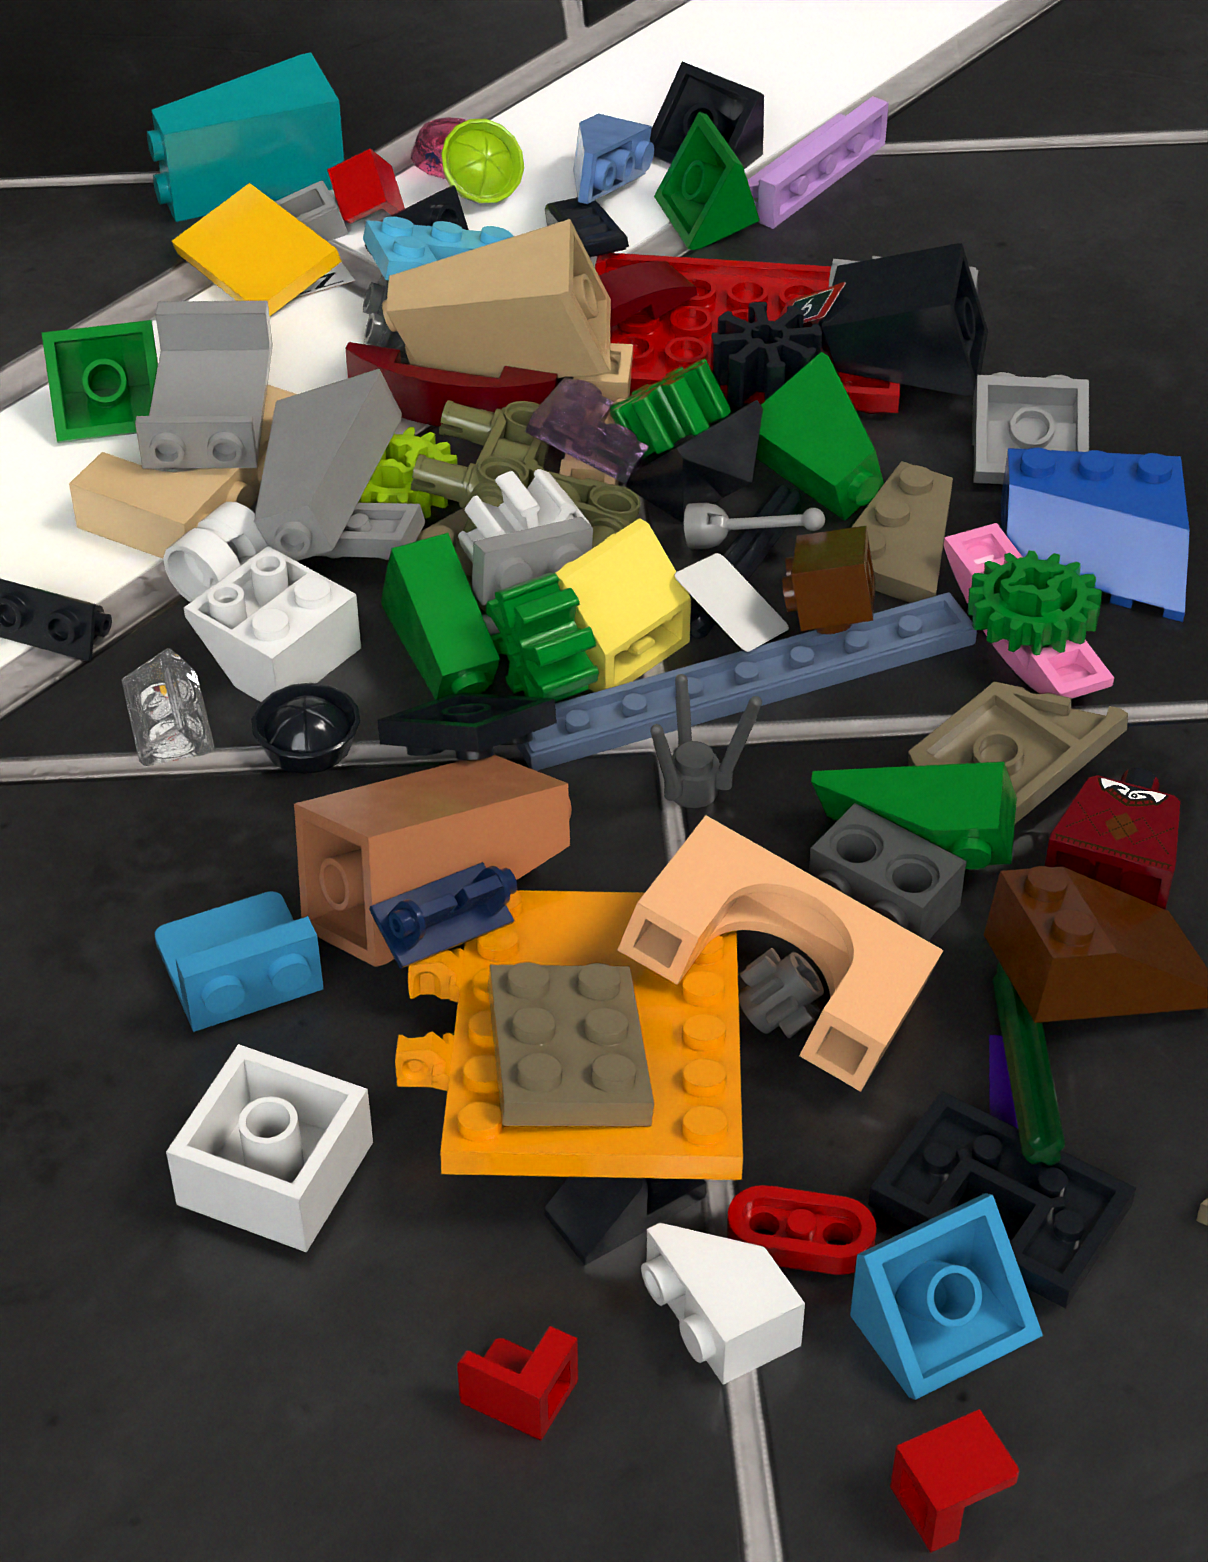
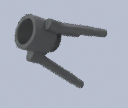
M679 674L675 678L678 748L676 752L671 755L668 741L661 725H653L650 732L664 778V797L686 808H700L714 802L718 796V789L729 790L732 788L733 770L757 719L762 700L758 696H753L749 700L723 760L719 763L716 754L713 753V750L707 744L692 741L688 679L686 675Z

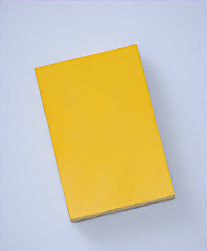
M250 183L171 241L178 255L234 300L268 301L269 316L342 262L334 246Z

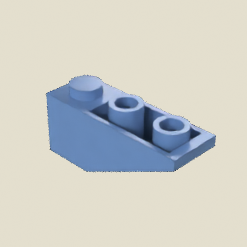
M599 113L579 122L573 167L578 202L589 204L645 174L650 168L654 156V145L650 142L652 126Z

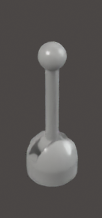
M690 503L686 506L684 513V533L687 545L691 550L709 549L719 546L727 538L729 530L804 526L807 530L817 531L825 523L823 512L817 508H809L803 514L729 519L724 509L715 504Z

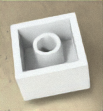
M238 1044L166 1151L176 1204L307 1253L373 1144L368 1089Z

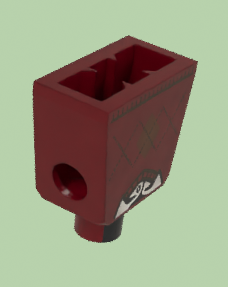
M1128 769L1123 773L1120 781L1099 775L1089 777L1051 833L1045 866L1065 867L1166 910L1176 867L1180 801L1175 795L1158 791L1159 781L1157 777L1146 769Z

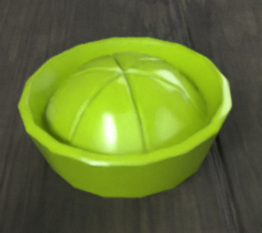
M469 119L456 125L446 137L441 154L444 176L449 186L455 185L460 197L477 203H497L511 196L521 183L524 172L523 152L515 136L503 125L488 119Z

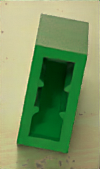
M820 352L761 404L763 413L756 459L845 521L858 508L872 501L878 490L884 485L876 450L829 356Z
M449 533L391 548L381 604L433 697L436 700L453 693L481 694L493 683L500 658Z

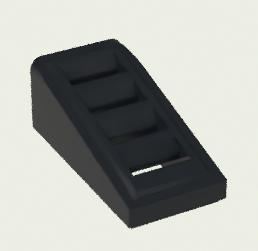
M576 197L548 203L545 206L547 226L570 219L589 257L618 252L629 247L626 234L596 200L589 204L578 202Z

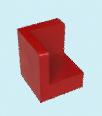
M368 149L327 169L341 216L347 223L351 224L380 209L385 210L390 215L405 209L392 165L372 149Z
M549 1326L534 1352L504 1338L495 1339L484 1357L472 1351H465L457 1363L460 1403L542 1441L578 1382V1338Z
M978 1409L896 1445L890 1488L931 1553L958 1541L964 1507L1015 1485L1018 1480L1019 1468L982 1411Z

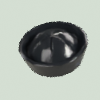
M317 683L289 685L272 692L258 704L251 718L252 732L266 755L278 767L286 771L302 774L321 772L337 765L348 755L360 724L359 708L347 693L330 685Z

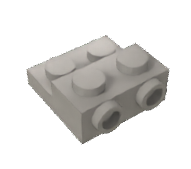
M1006 372L994 373L992 375H977L973 395V483L1003 484L1008 448L1030 449L1038 447L1058 451H1089V380L1072 379L1065 375H1051L1046 378L1018 377Z

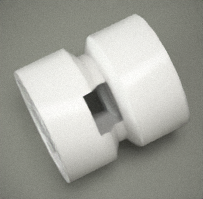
M237 502L221 504L201 520L197 528L188 531L166 549L163 557L165 571L173 586L190 603L267 547L254 522L255 513L248 507Z

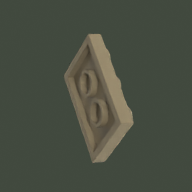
M530 962L515 965H490L488 993L502 1126H651L654 1099L630 966H609L601 963H593L586 966L539 965Z

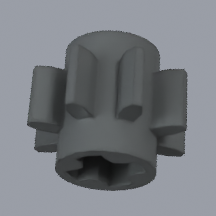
M771 948L746 966L747 969L740 973L747 986L738 992L739 1004L750 1022L765 1034H769L780 1026L787 1038H791L815 1020L814 1017L821 1013L819 1007L813 1001L823 995L822 983L811 965L798 953L792 952L781 960L775 950Z

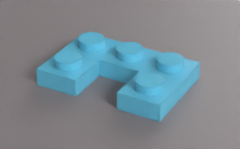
M391 216L383 218V222L366 220L363 241L384 279L389 280L390 275L514 236L508 230L496 226L482 227L481 231L464 230L459 225L451 222L437 221L432 226L413 225L411 221L404 218Z

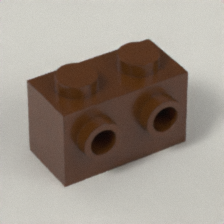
M867 526L796 536L794 556L785 558L787 576L782 578L787 612L798 611L801 631L816 629V632L819 634H836L848 630L852 624L873 621L875 575Z

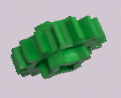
M1032 550L1028 551L1026 557L1018 559L1013 554L1006 553L1004 554L1003 565L988 560L984 563V574H973L972 586L969 588L967 611L968 615H973L972 627L974 630L987 629V641L989 643L1005 639L1009 641L1008 651L1011 652L1018 650L1021 645L1030 646L1033 655H1040L1042 648L1049 646L1061 653L1065 652L1066 640L1081 645L1085 642L1086 631L1095 632L1097 629L1102 591L1095 588L1096 577L1094 574L1080 575L1081 564L1079 562L1069 563L1066 566L1059 564L1060 554L1053 553L1047 560L1038 559L1037 553Z

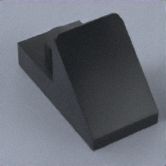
M568 1177L545 1206V1216L586 1266L644 1233L648 1228L665 1221L705 1198L707 1182L704 1179Z

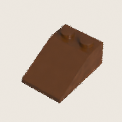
M1037 866L1031 869L1000 871L984 937L1035 1023L1208 1008V968L1168 910L1065 867Z

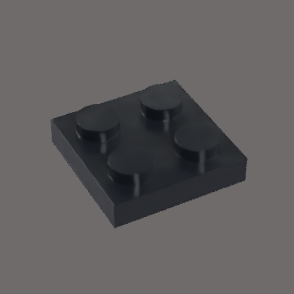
M453 693L377 720L380 745L404 746L407 749V754L411 756H427L441 753L444 750L455 751L456 758L459 760H478L494 755L495 746L517 745L533 740L532 732L557 723L555 699L477 693Z

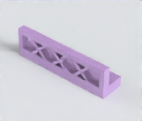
M872 96L846 116L838 113L749 178L748 183L753 198H758V202L754 201L760 219L758 223L774 229L883 147L886 140L889 102Z

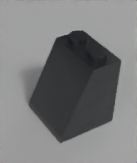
M962 243L837 266L832 286L842 282L846 283L824 316V319H820L818 322L822 331L821 348L824 352L830 351L837 372L963 396L974 395L977 375H981L988 329Z

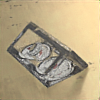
M170 647L122 678L138 759L144 766L203 756L215 750L197 673Z

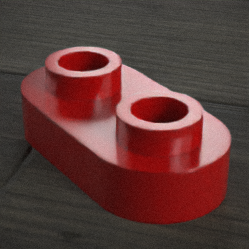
M758 1185L738 1193L728 1208L727 1238L765 1247L779 1267L833 1275L850 1274L855 1272L857 1254L875 1246L876 1222L872 1213L865 1205L849 1197ZM765 1229L773 1232L774 1234L766 1235L754 1231ZM839 1240L846 1243V1245H834L827 1242Z

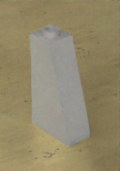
M380 369L276 401L254 522L267 546L295 561L332 551L336 546L402 417V413Z

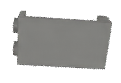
M158 301L155 316L161 351L149 416H136L135 421L142 469L257 468L273 348L268 301Z

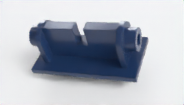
M482 862L372 905L369 910L399 968L402 969L512 924L514 919L506 904L510 900V895L517 891V881L510 869L503 868L500 870L496 866L486 868Z

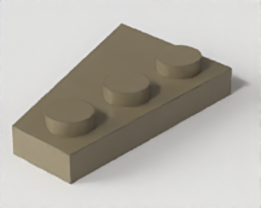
M901 461L852 527L867 526L875 575V591L909 603L936 596L951 499L952 477L931 471L923 466Z

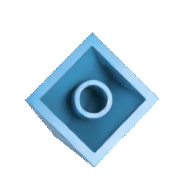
M985 1193L857 1254L850 1316L909 1398L916 1400L1043 1336L993 1194Z

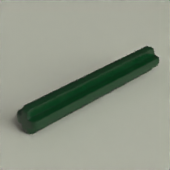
M999 962L996 966L998 974L993 978V985L1022 1154L1031 1164L1044 1162L1048 1166H1052L1060 1161V1151L1066 1144L1042 1022L1035 1023Z

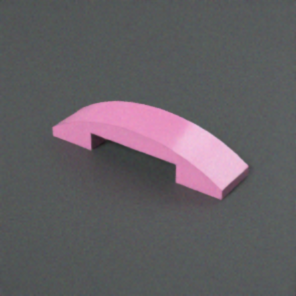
M997 523L951 535L944 539L943 546L967 603L969 588L972 586V576L974 573L984 574L985 562L989 560L1003 565L1004 554L1006 553L1013 554L1017 559L1022 557ZM1005 639L992 643L1012 670L1039 694L1051 693L1073 699L1112 687L1113 675L1086 640L1081 645L1066 640L1065 652L1061 653L1054 650L1051 646L1043 647L1040 655H1033L1030 646L1021 645L1015 652L1008 651L1009 641Z

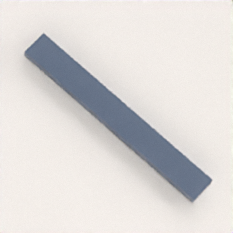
M944 593L874 613L873 621L852 624L848 630L840 633L819 634L816 630L760 645L750 652L739 651L555 703L557 723L532 732L533 740L517 744V747L528 767L538 771L652 738L650 730L656 724L662 726L664 734L676 731L675 678L679 674L686 675L688 679L691 726L745 711L749 700L753 696L760 697L762 700L761 706L974 645L976 643L977 630H974L972 627L973 622L951 593Z

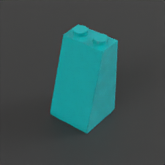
M311 52L295 56L151 110L154 130L147 131V141L151 157L154 162L159 161L160 174L153 175L154 189L159 204L167 203L175 222L206 216L249 183L274 202L322 180L328 190H333L327 169L344 161L339 99Z

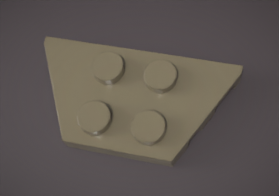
M994 681L908 751V766L1005 762L1017 797L1016 824L1127 730L1128 713L1121 708L1109 706L1106 716L1072 709V698L1051 693L1033 694L1026 691L1023 687Z

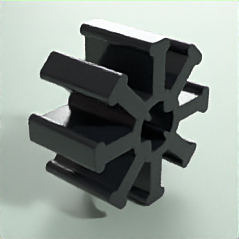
M766 302L749 303L748 322L733 316L731 311H726L719 316L718 333H712L710 369L719 387L728 385L727 402L742 408L744 407V402L756 391L763 392L766 401L821 352L822 331L820 326L814 324L812 327L803 328L804 311L794 306H788L787 312L776 321H768Z

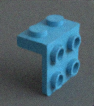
M265 892L163 924L155 931L157 948L193 1032L324 989L318 938L308 916L294 921L282 895L277 892Z

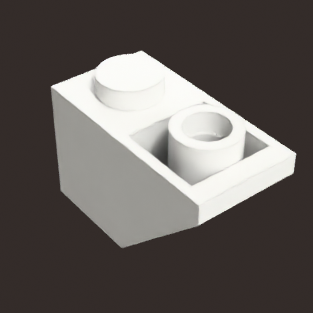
M658 1223L647 1229V1259L641 1265L644 1283L654 1301L660 1306L668 1303L680 1321L681 1336L691 1356L699 1363L707 1361L723 1385L801 1346L805 1302L765 1247L664 1223Z

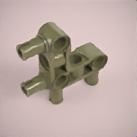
M447 400L440 423L443 424L439 428V435H448L471 441L484 447L476 464L470 463L469 467L427 458L425 455L420 454L414 467L412 476L414 479L411 483V490L417 492L419 490L460 502L459 505L461 508H464V511L473 496H479L482 502L499 507L504 501L502 490L495 481L498 476L513 471L527 489L535 478L534 472L537 469L546 471L545 464L553 423L552 413L544 406L528 401L510 403L502 409L497 408L494 413ZM546 471L553 476L593 527L592 549L610 535L619 532L638 519L640 498L630 489L589 478L581 480ZM470 518L463 529L466 533L477 529Z

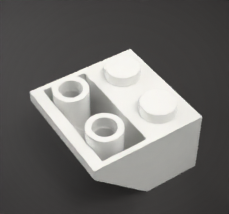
M270 546L261 550L184 607L186 619L233 685L260 702L272 692L289 685L318 683L361 649L356 594Z

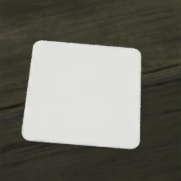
M715 553L674 574L676 580L734 642L746 652H750L789 629L788 624L721 554Z

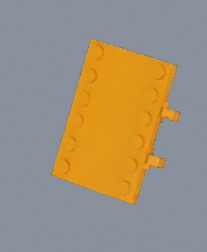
M517 890L516 893L510 895V900L506 904L514 919L512 924L465 942L464 950L461 948L448 949L409 965L408 990L410 999H414L419 995H436L440 999L458 1002L454 1035L451 1033L443 1034V1039L433 1031L424 1037L416 1038L398 1035L395 1057L398 1087H433L447 1091L440 1150L441 1174L742 1180L743 1140L737 931L726 932L712 939L699 954L678 985L617 950L634 909L644 895L643 892ZM530 962L539 965L586 966L593 963L609 966H630L654 1099L651 1126H502L488 993L490 965H515Z

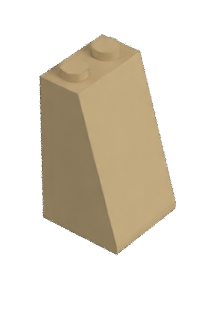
M570 219L389 276L387 300H384L382 303L383 315L389 329L392 332L398 331L404 341L406 354L411 365L493 378L500 377L504 366L557 373L558 378L600 375L610 372L611 299Z

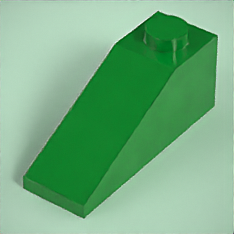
M1005 762L812 771L811 783L826 816L838 821L856 803L966 861L965 869H982L988 865L1011 864L1017 797Z

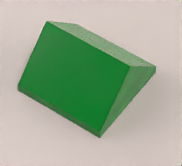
M698 112L654 195V198L686 247L691 250L706 247L760 221L742 163L709 116Z
M152 320L41 332L57 443L136 434V416H149L158 368Z

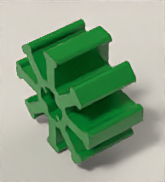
M705 358L694 362L685 369L680 367L667 373L662 380L655 384H646L632 392L633 396L613 404L609 411L634 461H640L655 451L657 454L674 447V444L681 438L689 435L696 436L710 428L709 423L722 419L731 413L730 406Z
M550 572L495 592L496 598L487 601L486 606L488 617L492 618L500 631L490 635L498 655L502 653L507 654L510 661L508 675L505 676V679L512 692L515 694L524 690L525 697L555 699V702L588 690V685L597 682L599 675L597 666L593 665L585 652L596 647L593 631L590 626L583 629L577 628L574 620L576 608L580 605V601L571 587L560 591L558 585L559 578L556 573Z

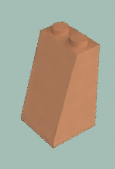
M497 755L478 760H462L294 804L301 918L309 917L317 937L374 967L387 964L395 958L369 910L370 906L482 862L486 868L489 866H496L500 870L508 868L513 872L516 880H518L570 846L569 819L572 807L568 783Z

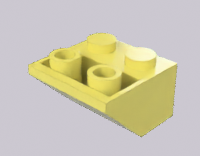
M641 518L619 532L610 535L602 543L576 560L568 562L555 572L559 578L558 585L560 591L571 587L580 601V605L576 608L574 620L577 628L583 629L590 626L593 631L596 647L585 651L593 665H596L599 670L597 682L588 685L589 689L593 692L633 682L690 642L691 596L676 580L674 575L676 570L649 523Z

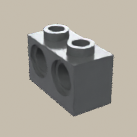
M854 803L811 847L809 874L929 941L960 907L966 861Z

